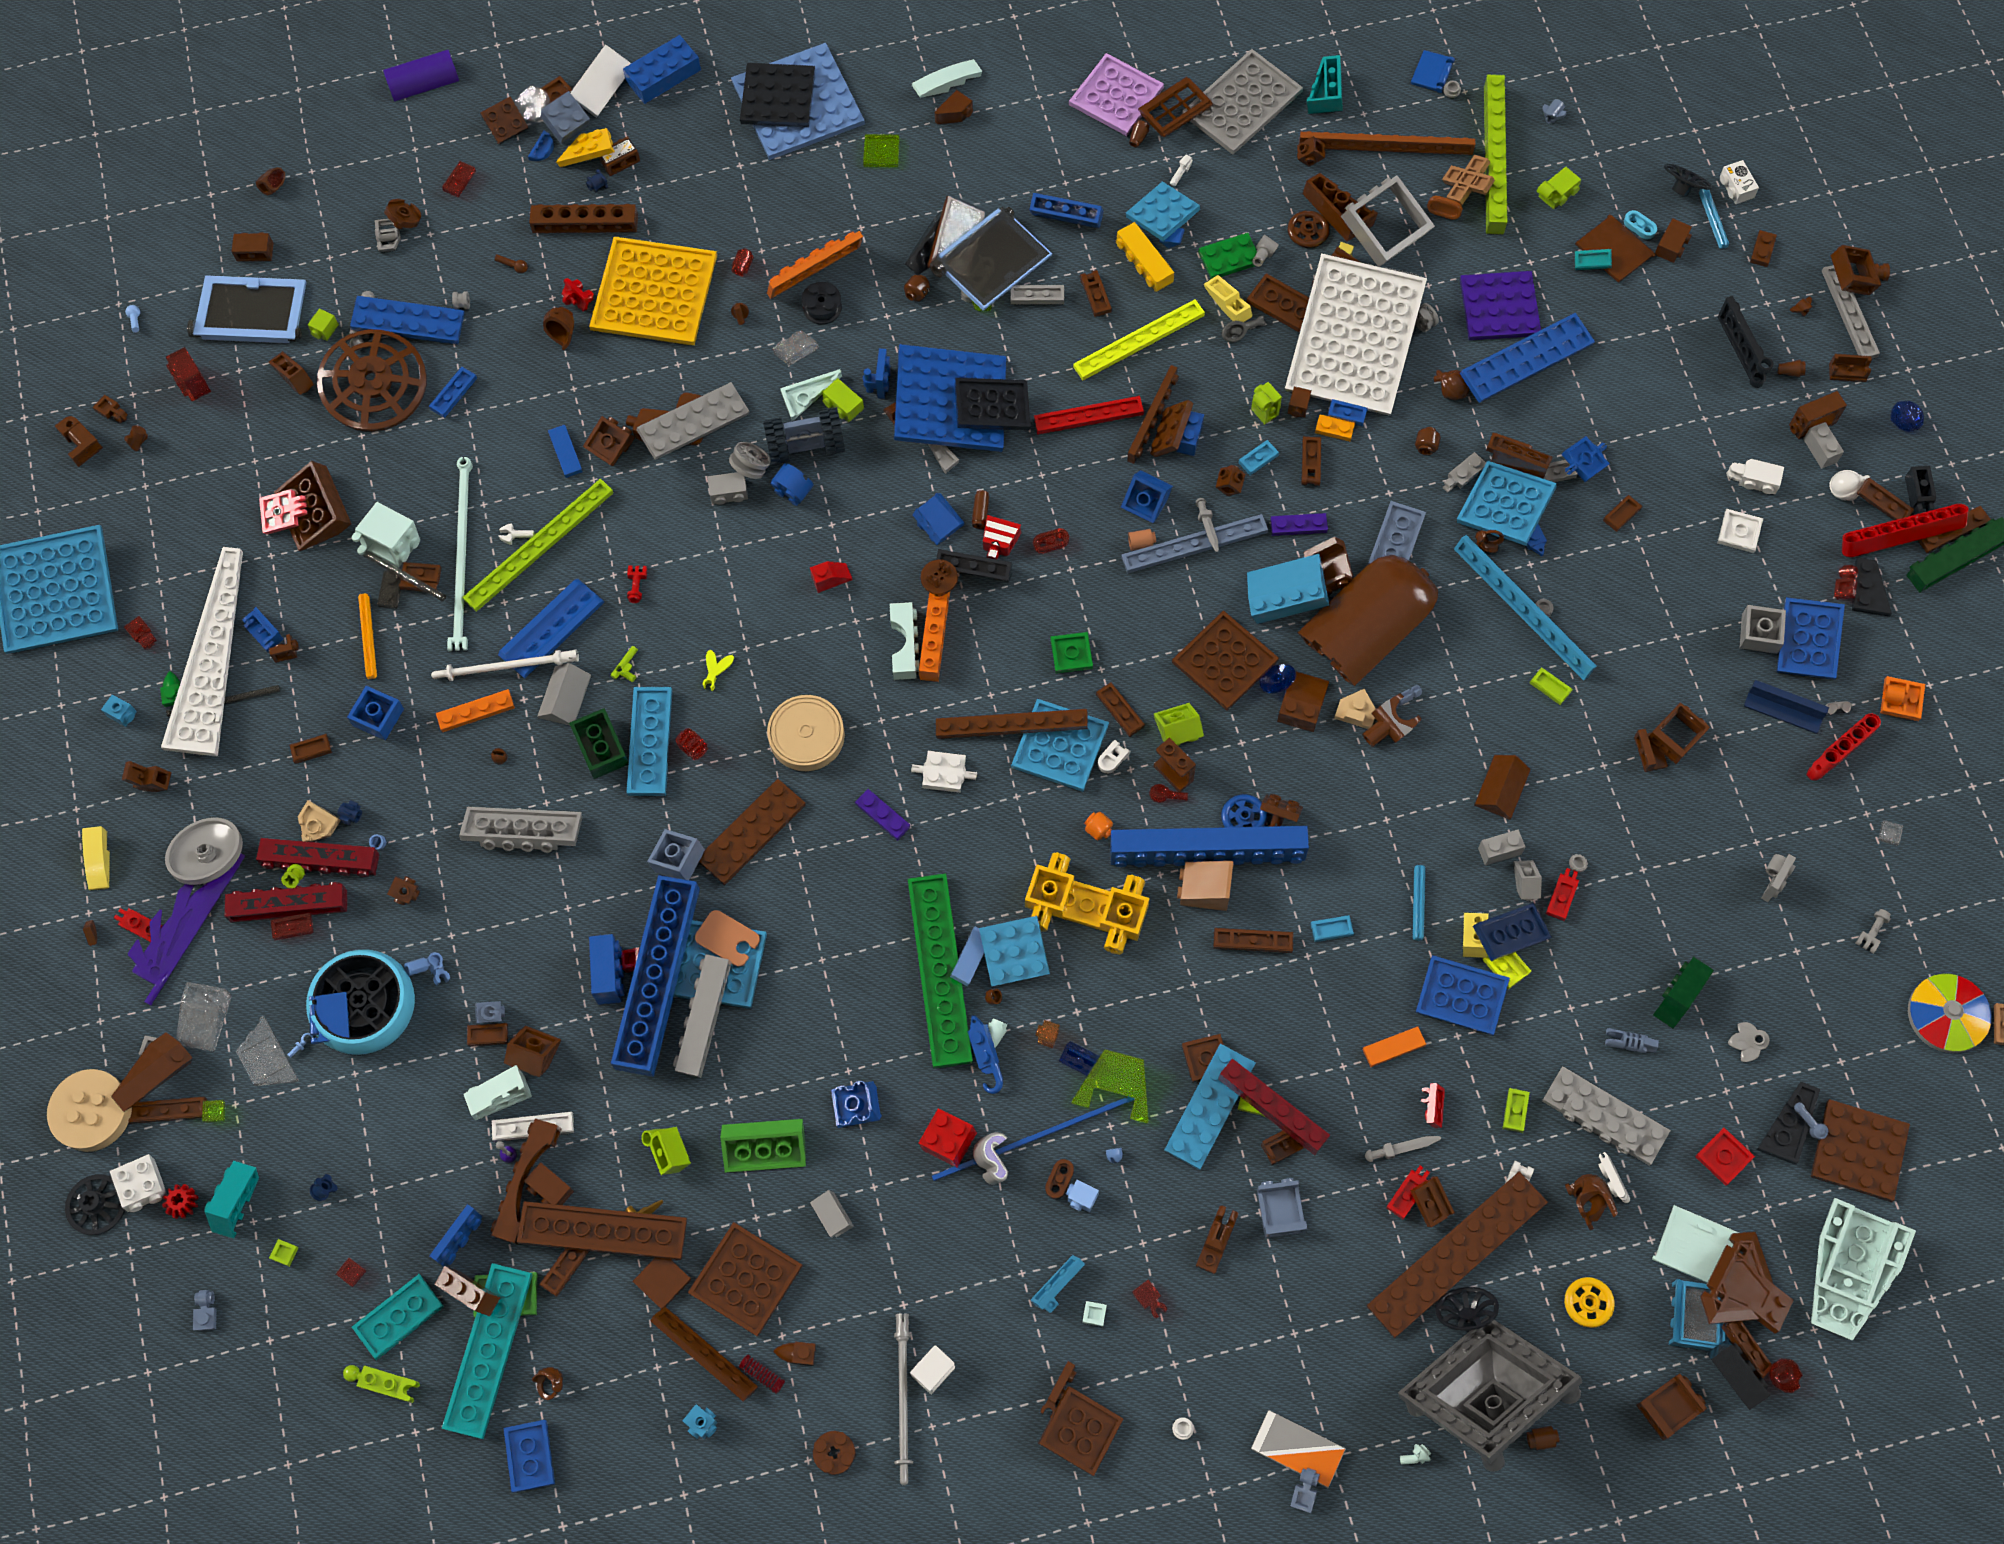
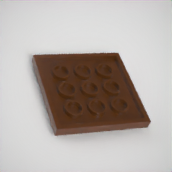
M1223 610L1172 659V663L1228 711L1278 662L1279 658Z
M1829 1099L1826 1103L1822 1122L1828 1128V1135L1824 1139L1818 1140L1811 1177L1893 1202L1895 1200L1910 1124Z
M733 1222L688 1291V1294L758 1337L803 1265Z

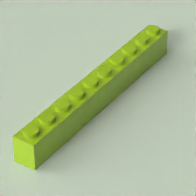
M1487 75L1484 85L1485 158H1488L1491 163L1485 170V174L1493 176L1495 181L1485 195L1486 234H1504L1507 225L1505 75Z

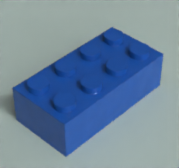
M680 35L623 68L626 82L644 104L701 71L699 57Z

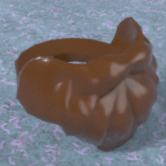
M1480 530L1475 535L1477 546L1485 552H1497L1498 545L1504 541V535L1497 530ZM1495 533L1500 537L1497 540L1489 541L1487 535Z
M554 1367L543 1368L532 1378V1381L537 1383V1391L540 1397L544 1400L553 1399L563 1388L562 1373ZM546 1377L552 1383V1390L554 1392L551 1395L546 1394L543 1389Z

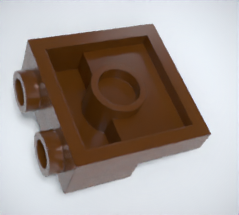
M601 416L583 447L609 465L614 466L622 452L628 450L635 437L631 435L633 431L624 425L622 428L617 425L619 422L609 416L607 419Z

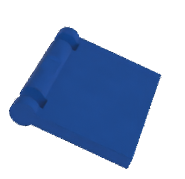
M1424 50L1411 84L1441 93L1455 58Z
M347 992L315 996V998L310 996L309 1001H317L315 1009L314 1004L309 1005L310 1035L315 1036L319 1034V1038L311 1039V1044L330 1041L317 1030L315 1023L312 1021L311 1016L315 1015V1010L321 1023L326 1025L329 1031L336 1035L350 1038Z

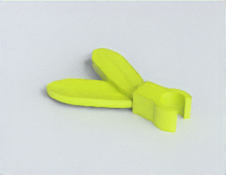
M712 650L707 652L706 663L709 673L703 681L704 689L710 683L712 684L710 686L711 691L714 690L716 676L732 665L734 661L733 655L726 656L717 663L715 653Z

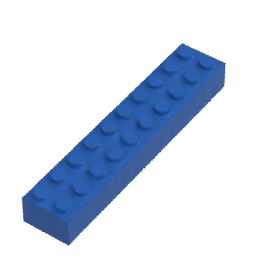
M1307 826L1111 830L1110 838L1111 865L1116 867H1125L1127 865L1144 867L1146 864H1154L1159 867L1166 864L1183 866L1185 862L1233 861L1234 865H1241L1244 862H1252V864H1262L1263 862L1280 864L1286 861L1298 864L1305 861L1309 849Z
M658 875L611 1060V1065L615 1070L654 1077L700 891L695 881Z

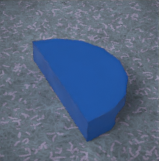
M545 130L528 155L530 161L544 160L553 152V139Z

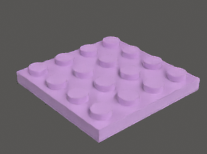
M1106 53L1069 100V105L1127 136L1133 129L1134 123H1137L1142 117L1138 108L1158 96L1163 90L1164 84Z

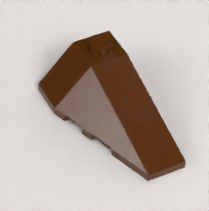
M165 1032L147 1046L111 1098L123 1112L127 1111L191 1064L192 1056L179 1041Z

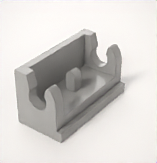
M828 1190L810 1202L831 1238L834 1236L838 1237L854 1227L834 1192Z

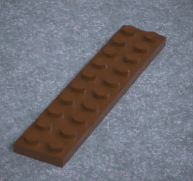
M1519 1171L1367 1304L1366 1307L1395 1339L1548 1202Z

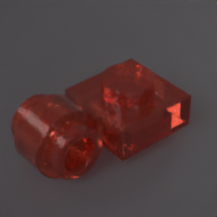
M1844 565L1839 569V576L1843 579H1836L1834 591L1836 599L1855 598L1857 580L1855 578L1858 576V568L1853 565Z
M140 616L124 626L132 638L139 642L144 649H150L155 645L154 643L157 640L150 633L152 631Z

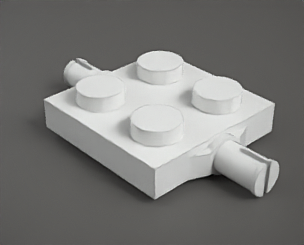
M928 751L924 766L912 764L911 772L923 773L922 788L960 793L964 779L976 780L977 772L966 771V755Z

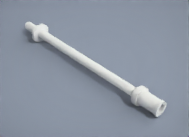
M577 649L564 652L557 650L553 655L455 669L449 664L446 667L447 670L434 671L431 676L434 679L448 677L449 681H454V676L553 662L559 666L567 662H578L579 654L576 655L578 653Z

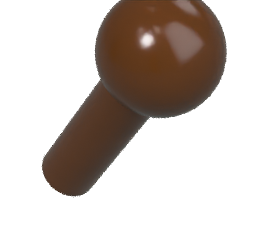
M498 254L495 256L494 261L513 267L517 273H524L528 269V265L524 260L514 261Z

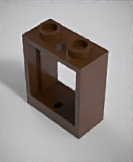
M1841 245L1830 255L1842 291L1871 295L1881 286L1870 250ZM1850 263L1856 264L1859 275H1854Z
M1838 391L1804 404L1798 408L1789 424L1790 430L1798 439L1805 437L1809 428L1824 422L1827 423L1828 427L1838 422L1847 404Z
M1680 702L1653 730L1648 738L1651 744L1677 764L1710 727L1702 718L1697 717L1688 706ZM1675 716L1697 734L1684 749L1661 731Z

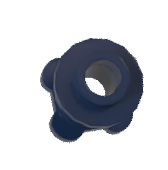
M599 169L596 170L597 174L592 177L588 176L586 182L588 189L595 193L603 186L605 189L608 188L607 180Z
M325 1174L322 1178H316L314 1184L311 1185L310 1194L315 1200L324 1201L328 1198L330 1192L334 1193L337 1191L338 1187L333 1183L330 1175Z

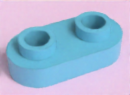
M1634 210L1629 211L1625 215L1624 225L1643 239H1652L1655 236L1657 225L1653 221Z

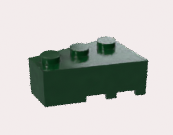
M1695 957L1689 963L1687 961L1683 963L1679 969L1681 975H1675L1670 983L1673 985L1672 988L1667 987L1662 994L1663 1001L1653 1014V1016L1674 1029L1690 1008L1714 971Z

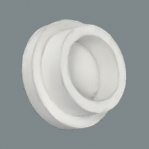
M1179 1418L1174 1422L1172 1430L1178 1439L1185 1440L1192 1436L1194 1427L1189 1419Z

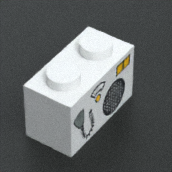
M1744 161L1724 166L1720 175V181L1725 185L1728 195L1733 199L1734 203L1738 204L1755 198L1759 187Z

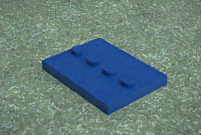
M1786 597L1784 610H1786L1784 645L1779 651L1776 672L1835 680L1837 677L1845 604Z
M1432 955L1416 1013L1494 1036L1510 978Z

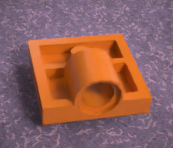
M1887 676L1884 679L1880 713L1919 721L1922 716L1925 684Z

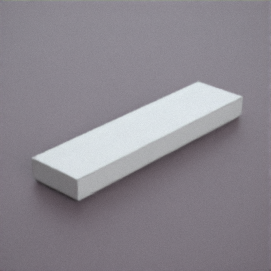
M573 1112L492 1120V1140L496 1142L528 1138V1127L531 1122H534L535 1118L558 1125L562 1128L560 1134L574 1133Z

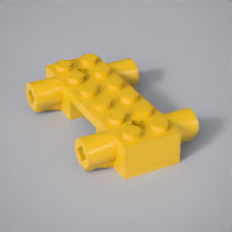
M1052 853L1048 868L1036 865L1025 898V907L1033 910L1031 917L1038 916L1041 932L1047 931L1051 917L1056 916L1108 932L1104 949L1113 954L1120 955L1123 953L1127 938L1138 941L1150 899L1141 896L1145 884L1144 879L1134 875H1127L1122 890L1112 887L1111 891L1074 881V875L1066 873L1071 859L1064 854Z

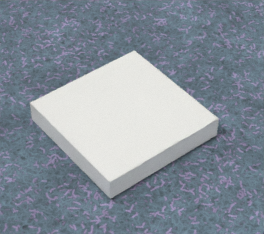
M1726 509L1717 543L1754 553L1763 518Z

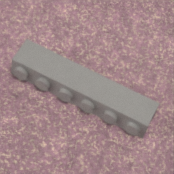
M706 954L705 959H702L700 962L699 970H701L700 978H697L695 981V997H692L689 1003V1009H691L690 1016H687L685 1019L684 1028H686L684 1036L680 1038L679 1056L676 1055L673 1064L676 1067L675 1071L698 1078L702 1077L732 964L729 959Z

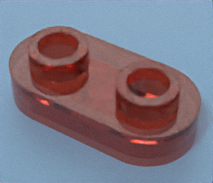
M1058 528L1038 534L1033 539V547L1038 553H1047L1063 548L1069 543V533L1065 529Z

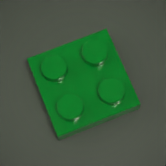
M1088 632L1050 637L1056 674L1093 669Z

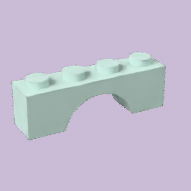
M912 602L890 604L891 628L901 632L906 638L904 647L892 655L894 680L915 679L916 672H919V660L915 658V654H919L918 643H915L914 638L918 637V628L914 626V620H917V609H913Z

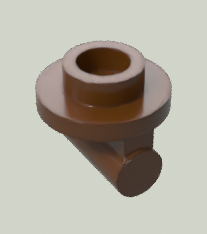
M736 303L731 309V314L737 319L739 325L744 324V319L749 315V308L743 303Z

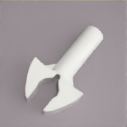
M1185 155L1180 160V167L1170 181L1172 186L1177 185L1185 171L1188 172L1193 161L1192 157Z
M512 523L499 529L500 533H509L507 536L499 535L500 540L509 545H512V540L515 538H532L535 535L533 530H514Z

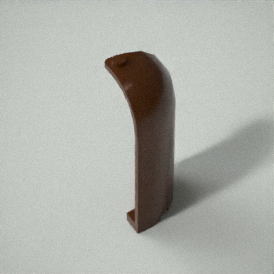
M1395 555L1379 557L1367 565L1329 602V606L1323 607L1297 633L1309 647L1322 657L1325 655L1329 660H1332L1330 665L1346 682L1355 686L1427 617L1438 599V588L1428 578L1429 573L1424 568L1419 569L1406 558Z

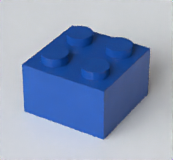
M365 686L347 718L352 726L386 740L404 708L398 699Z

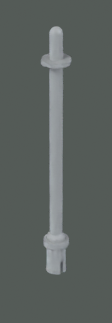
M902 1313L896 1314V1333H894V1338L898 1341L900 1444V1460L894 1461V1464L900 1465L901 1485L908 1484V1465L913 1464L912 1460H908L907 1341L911 1338V1333L909 1332V1314L904 1313V1315Z

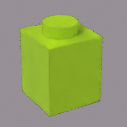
M320 308L308 323L311 335L328 341L339 325L334 315Z

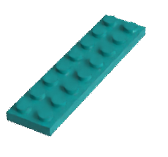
M492 1263L485 1288L499 1296L500 1299L490 1316L479 1312L476 1314L442 1429L484 1439L533 1276L532 1273Z

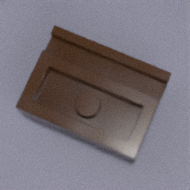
M403 562L399 588L401 590L437 592L441 566Z
M1437 1176L1431 1177L1430 1180L1410 1190L1427 1227L1432 1228L1448 1218L1447 1216L1450 1214H1454V1210Z

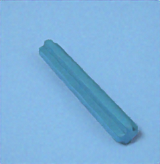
M1700 189L1699 195L1720 249L1727 248L1729 241L1710 190Z
M1416 865L1414 868L1413 940L1421 941L1424 938L1425 866Z

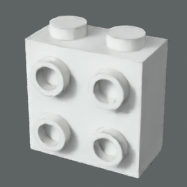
M149 1154L110 1171L121 1206L127 1212L139 1211L143 1208L142 1206L148 1203H157L162 1200L163 1196L167 1195L155 1159Z

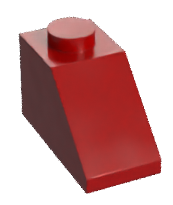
M826 561L810 567L811 577L818 593L853 580L846 563Z

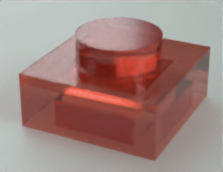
M348 1258L336 1275L351 1287H354L366 1270L351 1258Z

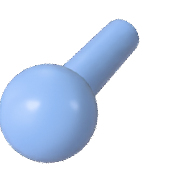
M129 305L125 313L130 318L132 331L136 333L139 331L137 317L140 315V309L135 305Z

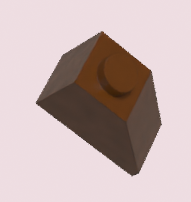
M956 90L934 112L935 123L963 122L973 113V101Z

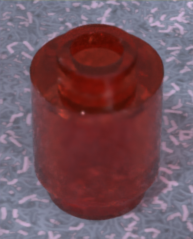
M744 248L737 251L731 265V271L734 274L744 276L748 273L754 259L752 252Z

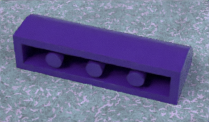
M449 50L383 70L394 102L459 81Z

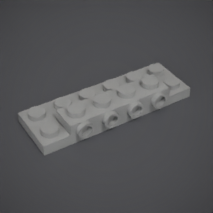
M467 807L459 837L461 841H480V846L487 850L501 847L507 851L521 848L526 852H530L533 849H541L543 852L549 853L552 850H558V845L576 846L582 821V812Z
M1563 1066L1542 1102L1561 1112L1567 1120L1571 1122L1576 1121L1585 1131L1594 1132L1599 1135L1602 1141L1614 1144L1620 1152L1630 1154L1649 1166L1653 1163L1671 1131Z

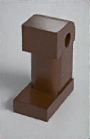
M66 417L55 425L59 433L69 443L72 441L77 446L68 455L78 467L103 448L97 442L98 440L75 417Z

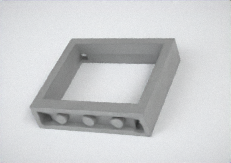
M1397 175L1392 179L1390 177L1386 178L1381 182V187L1376 185L1369 191L1370 194L1368 196L1363 194L1357 199L1358 203H1350L1345 207L1347 211L1341 215L1342 219L1378 267L1385 264L1435 227ZM1390 188L1420 229L1386 252L1356 211Z

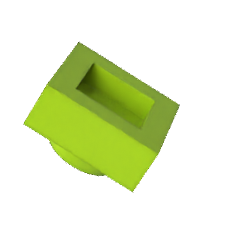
M278 1239L269 1259L290 1267L298 1247Z

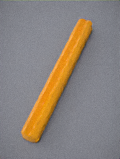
M364 593L360 594L358 599L365 672L368 679H375L377 677L370 598L368 594Z

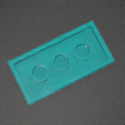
M418 1274L353 1325L352 1329L374 1359L378 1360L440 1311L444 1305L424 1278Z

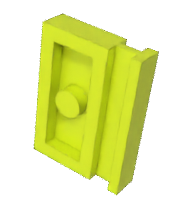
M1516 953L1492 962L1488 955L1487 958L1482 959L1493 973L1510 978L1507 986L1508 990L1531 973V970Z

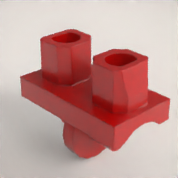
M569 278L564 279L565 286L562 290V295L564 296L562 302L565 305L572 303L583 312L587 310L588 303L593 301V292L590 290L583 292L582 282L578 279L571 281Z

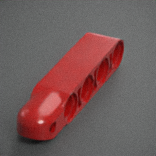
M1873 713L1865 715L1824 751L1820 758L1808 769L1806 776L1812 781H1817L1834 769L1875 733L1881 725L1879 716ZM1853 734H1856L1859 739L1855 738ZM1826 757L1831 758L1833 762L1828 761Z

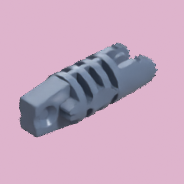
M1611 1028L1606 1029L1608 1036L1620 1039H1606V1046L1640 1053L1656 1052L1658 1049L1659 1041L1648 1038L1646 1035H1638L1637 1033Z

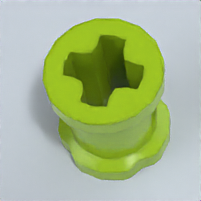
M298 864L289 866L287 872L281 878L283 885L287 888H295L299 880L303 879L305 871Z

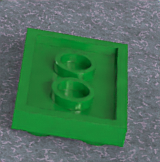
M1249 233L1199 248V254L1210 279L1217 275L1223 277L1255 267L1252 260L1257 250Z

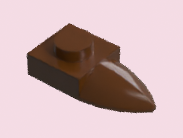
M795 1341V1343L783 1344L775 1348L773 1352L786 1362L813 1366L816 1344Z

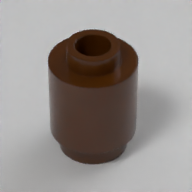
M1552 1426L1534 1428L1530 1432H1526L1529 1448L1536 1451L1554 1448L1556 1443L1560 1442L1557 1429L1553 1430Z

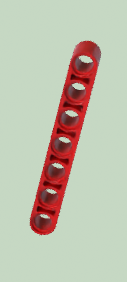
M1954 504L1845 533L1842 537V554L1846 557H1855L1962 529L1967 526L1969 508L1964 504Z

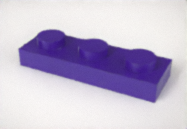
M1326 513L1271 516L1270 518L1272 536L1328 532Z
M869 789L855 801L856 806L897 841L910 828L908 822Z

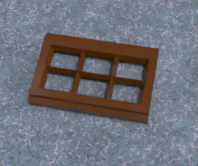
M1185 77L1139 107L1138 111L1161 136L1166 137L1213 106V103L1190 78ZM1188 87L1193 94L1182 100L1177 94ZM1175 96L1179 103L1168 109L1163 103ZM1197 96L1202 102L1190 108L1185 102ZM1183 105L1188 111L1176 118L1172 111ZM1161 106L1165 112L1154 118L1149 112ZM1169 114L1173 121L1162 127L1158 120Z

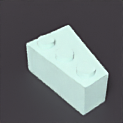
M517 1065L479 1086L470 1088L468 1092L464 1093L471 1116L475 1120L532 1097L525 1076Z

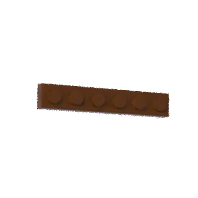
M1170 366L1128 451L1127 462L1134 464L1137 458L1140 459L1143 453L1142 447L1150 439L1151 434L1149 432L1156 427L1158 421L1156 418L1158 414H1162L1165 407L1164 402L1169 400L1171 396V387L1177 384L1179 378L1177 367Z
M664 1307L653 1315L650 1321L743 1402L756 1391L758 1386L668 1308Z

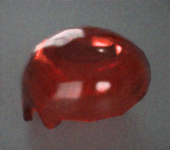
M1778 1359L1772 1364L1769 1371L1771 1383L1780 1391L1793 1393L1800 1389L1799 1381L1803 1375L1798 1364L1792 1359Z

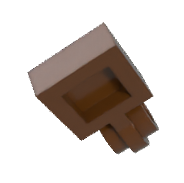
M106 395L92 407L95 412L107 419L112 416L120 424L127 420L128 414L119 408L118 402Z

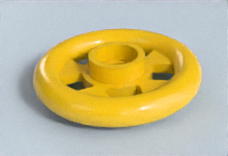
M1591 1277L1577 1279L1570 1284L1565 1293L1564 1303L1566 1311L1571 1319L1581 1326L1589 1328L1599 1327L1605 1324L1613 1315L1615 1307L1613 1294L1609 1287L1598 1279ZM1592 1286L1601 1291L1598 1296L1590 1292ZM1582 1288L1585 1293L1578 1297L1575 1292ZM1586 1299L1592 1301V1306L1586 1305ZM1600 1301L1606 1302L1605 1310L1599 1309ZM1577 1302L1579 1303V1306L1582 1309V1311L1578 1313L1576 1312L1573 1304ZM1587 1313H1596V1319L1587 1318Z

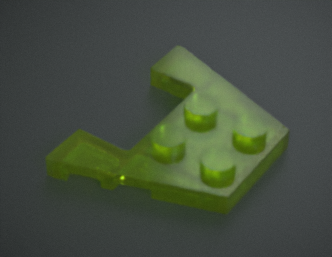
M1104 1049L1071 1103L1089 1108L1094 1088L1114 1092L1135 1099L1130 1119L1148 1123L1144 1059Z

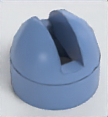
M378 834L371 836L369 839L370 847H375L376 850L383 849L387 843L386 838Z
M1122 1148L1106 1150L1107 1159L1111 1163L1121 1161L1123 1155Z

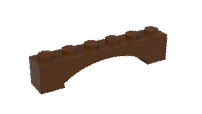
M536 1118L533 1123H530L527 1131L529 1136L527 1141L523 1142L521 1146V1157L514 1165L512 1181H509L506 1186L507 1195L505 1200H502L499 1205L498 1212L500 1213L498 1219L494 1220L492 1224L491 1236L519 1245L517 1238L521 1220L520 1205L525 1185L524 1180L528 1177L540 1156L550 1147L555 1148L562 1130L558 1125Z

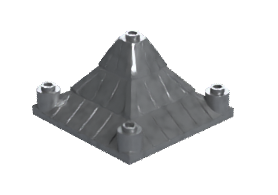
M1489 1316L1485 1317V1318L1481 1321V1323H1483L1484 1321H1486V1320L1489 1318ZM1493 1320L1485 1327L1469 1331L1400 1390L1398 1394L1400 1399L1406 1403L1410 1415L1417 1417L1425 1415L1432 1419L1436 1424L1446 1429L1450 1434L1480 1454L1486 1470L1495 1472L1502 1469L1505 1465L1502 1452L1520 1437L1523 1432L1529 1429L1535 1421L1539 1420L1560 1400L1566 1404H1572L1580 1399L1579 1385L1582 1383L1581 1376L1499 1322Z

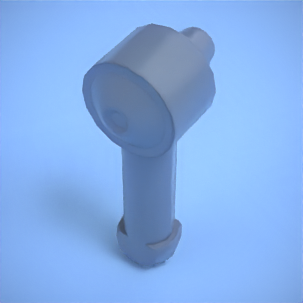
M1795 1104V1111L1810 1126V1135L1816 1139H1824L1828 1135L1827 1126L1817 1123L1806 1110L1804 1104Z

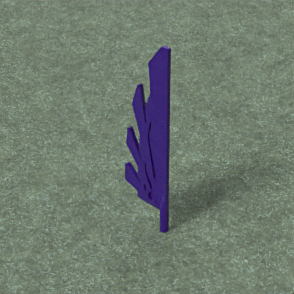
M240 853L235 864L225 874L207 882L194 894L191 895L194 885L185 884L177 892L173 913L162 928L161 909L150 921L151 943L144 953L140 941H135L128 952V956L136 964L132 972L154 984L144 1003L152 1005L244 860V854Z

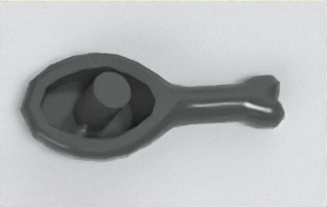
M1261 315L1257 319L1246 323L1231 321L1224 326L1221 336L1225 341L1237 342L1245 336L1249 329L1256 326H1264L1266 324L1264 316Z

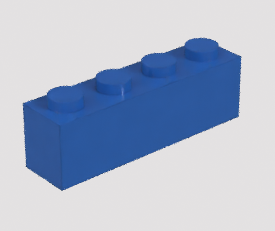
M1033 193L1029 209L1031 214L1035 216L1100 228L1104 212L1102 206Z

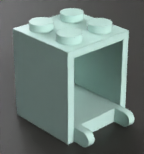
M376 502L356 527L352 540L354 542L360 540L361 545L357 549L359 555H364L366 551H369L400 567L403 562L407 561L411 551L417 548L420 537L413 520Z

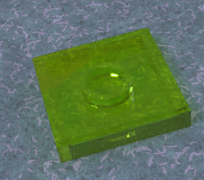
M865 134L863 166L898 167L899 135Z

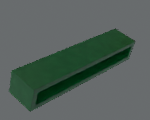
M2000 517L1997 520L1993 518L1983 528L1977 527L1972 530L1969 536L1965 537L1963 535L1953 545L1947 544L1942 547L1937 554L1934 552L1929 554L1923 562H1915L1909 567L1910 571L1906 575L1918 592L1921 593L2004 546V518Z

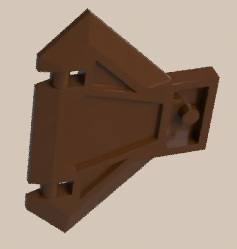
M1756 1231L1732 1233L1729 1240L1733 1246H1725L1706 1284L1711 1290L1710 1293L1703 1291L1700 1296L1709 1324L1757 1320L1775 1334L1780 1331L1794 1300L1773 1284Z

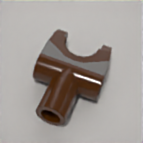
M1401 693L1384 702L1371 713L1378 722L1362 734L1371 747H1374L1388 735L1396 743L1408 734L1422 719L1419 715L1410 720H1403L1398 717L1396 707L1404 697Z

